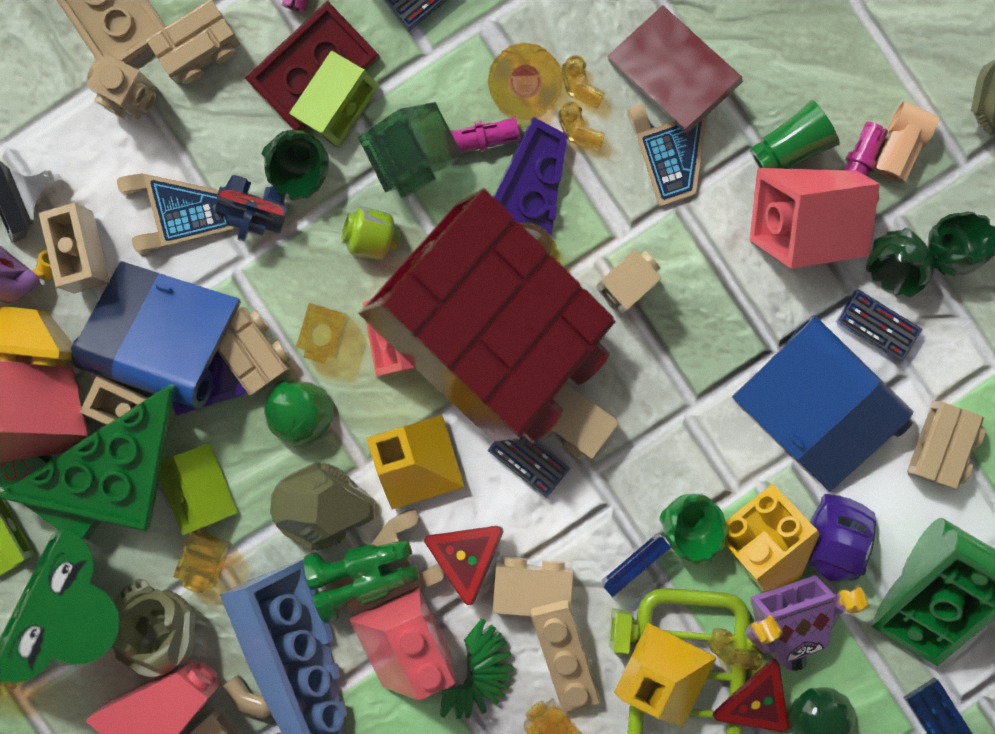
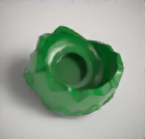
M282 380L276 384L266 400L264 414L269 430L278 439L291 445H304L315 441L326 432L334 419V404L332 400L327 398V392L313 383L302 381L286 382Z
M697 493L681 495L662 511L659 521L663 525L664 536L671 548L681 558L694 564L710 562L715 555L721 553L724 549L728 533L727 523L720 507L713 503L709 497Z

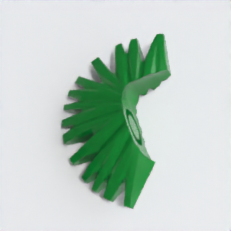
M482 618L463 640L467 651V679L463 685L458 684L457 687L452 686L449 689L442 690L440 717L445 718L455 704L456 719H461L463 712H465V718L468 719L471 717L474 700L481 714L487 712L483 696L497 705L499 701L494 695L504 698L506 694L499 689H509L510 687L500 681L512 680L513 676L506 673L513 671V665L495 663L511 656V652H497L506 644V640H498L502 634L501 632L493 634L496 630V627L493 625L483 630L486 620Z

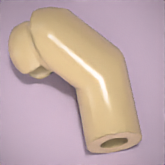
M239 675L223 685L236 708L242 714L258 718H266L271 715L263 696L250 693Z

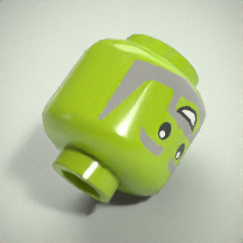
M359 207L353 214H347L342 230L341 242L346 243L347 250L352 255L380 261L387 255L389 250H396L400 229L394 228V219L391 214L367 207Z

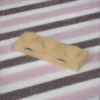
M569 599L531 608V618L562 712L600 704L599 693Z

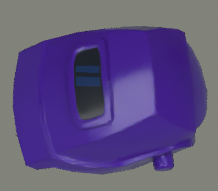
M824 494L810 520V523L818 530L820 535L809 557V567L815 568L819 575L829 581L842 582L848 580L852 582L859 579L861 575H865L867 571L866 566L875 540V512L853 499L839 495Z

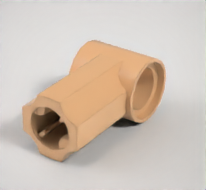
M903 101L890 122L888 128L890 135L882 149L874 171L891 181L906 182L921 148L927 145L934 134L939 122V116Z

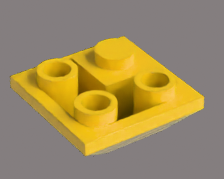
M0 306V361L29 363L30 356H32L31 364L67 366V361L72 360V342L48 312Z
M443 414L366 438L378 478L392 510L465 487Z
M771 484L726 520L728 533L725 546L763 592H767L794 583L802 576L820 534L775 485Z
M647 623L614 694L624 702L660 720L684 727L717 657Z

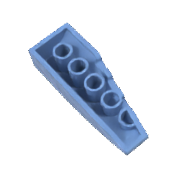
M304 559L253 578L220 594L247 664L280 731L283 734H346L344 717H347L345 701H340L336 679L340 678L338 663L333 664L330 643L334 642L332 629L329 623L325 624L321 620L315 608L313 595L316 593V589L311 590L308 586L304 570Z

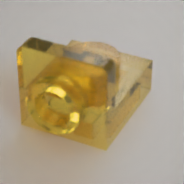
M553 698L546 704L543 700L537 702L525 714L527 720L524 721V730L527 734H582L567 714L562 712L561 707Z

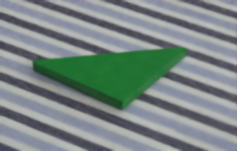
M169 384L1 493L0 499L147 532L152 521L176 385Z

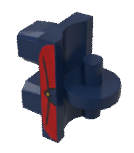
M232 175L225 188L221 186L219 188L214 214L227 217L226 225L240 229L237 238L239 241L245 242L248 232L263 236L265 229L281 233L287 207L284 206L285 194L278 195L274 188L270 186L265 188L262 199L250 196L248 193L251 182L246 178Z

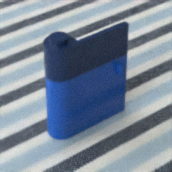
M120 261L109 280L110 283L107 284L80 336L72 343L71 351L73 352L72 360L74 366L152 394L157 393L169 384H174L176 389L173 401L196 409L201 408L207 402L213 386V377L208 367L241 304L240 299Z
M816 315L808 318L790 336L787 344L732 395V398L829 492L838 486L893 435L897 438L900 437L914 423L911 419L914 411Z

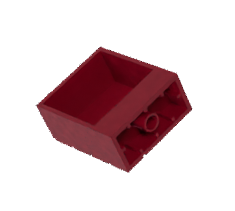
M483 188L454 205L358 314L491 441L520 439L524 436L530 443H533L548 433L561 417L563 408L553 398L569 378L577 385L583 384L605 364L610 352L600 341L616 321Z

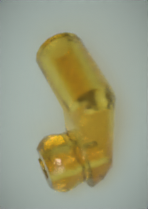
M577 55L570 56L563 64L561 71L567 94L598 109L606 92L588 84L585 60Z
M574 101L566 102L558 113V121L563 133L567 134V140L600 151L605 133L586 127L581 114V106Z
M722 628L712 630V638L708 639L710 651L731 667L755 671L760 669L762 665V655L760 652L739 649L730 645L733 635L728 630Z

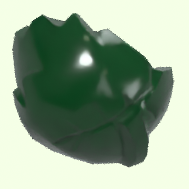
M299 130L282 131L264 147L261 153L264 157V169L268 183L273 186L278 195L286 194L290 200L308 199L320 189L327 177L329 169L328 153L323 144L308 132Z
M968 211L949 214L941 218L932 227L928 236V249L934 259L935 268L943 275L948 274L954 277L974 272L995 255V226L990 224V219L985 215H977L975 212Z
M906 227L902 230L888 231L885 235L875 239L866 265V271L871 272L872 280H880L882 288L893 290L895 296L903 294L909 298L918 294L928 285L935 270L934 259L926 244L913 230Z
M810 688L794 700L789 710L788 724L792 734H852L856 715L849 699L844 694L839 693L833 688Z

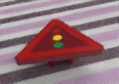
M501 526L427 535L424 539L426 546L466 605H473L504 533Z
M776 659L769 660L713 712V717L716 721L777 732H786L788 730L789 724L780 664Z

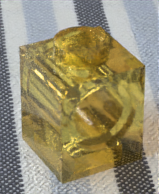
M309 303L296 344L297 348L305 350L303 357L321 363H326L327 356L337 359L349 315ZM326 324L331 329V339L327 344L318 346L312 337L313 330L318 325Z
M198 530L189 533L173 577L182 580V587L194 592L203 593L204 589H212L217 585L232 543Z

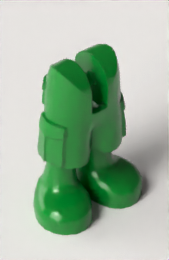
M397 541L379 546L365 545L346 551L344 561L334 563L325 562L322 556L317 553L306 555L304 557V570L308 586L311 590L349 576L354 579L352 584L314 593L313 602L321 620L325 624L334 622L339 618V610L345 604L357 599L362 605H367L384 599L390 595V592L418 580L420 573L417 564L398 567L395 570H390L388 564L413 554L409 541Z

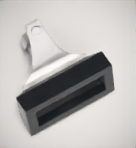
M0 161V217L11 243L26 239L29 227L34 223V210L40 198L64 189V182L60 174H53L51 170H45L33 176H24L13 167H7Z

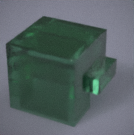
M436 102L400 108L358 137L385 193L398 190L401 198L414 194L436 180L433 172L440 171L463 157Z

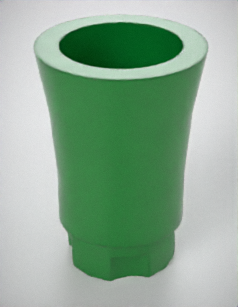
M810 100L785 123L762 137V141L751 147L750 152L759 168L792 169L819 153L839 146L840 141L824 111L815 101Z

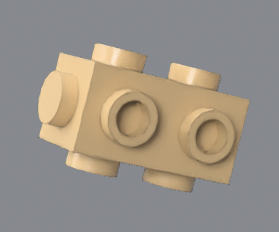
M105 52L101 60L97 59L88 71L87 79L89 81L86 87L97 94L94 101L102 105L109 112L122 119H125L127 114L139 120L142 113H147L152 108L156 100V93L154 92L157 86L139 70Z

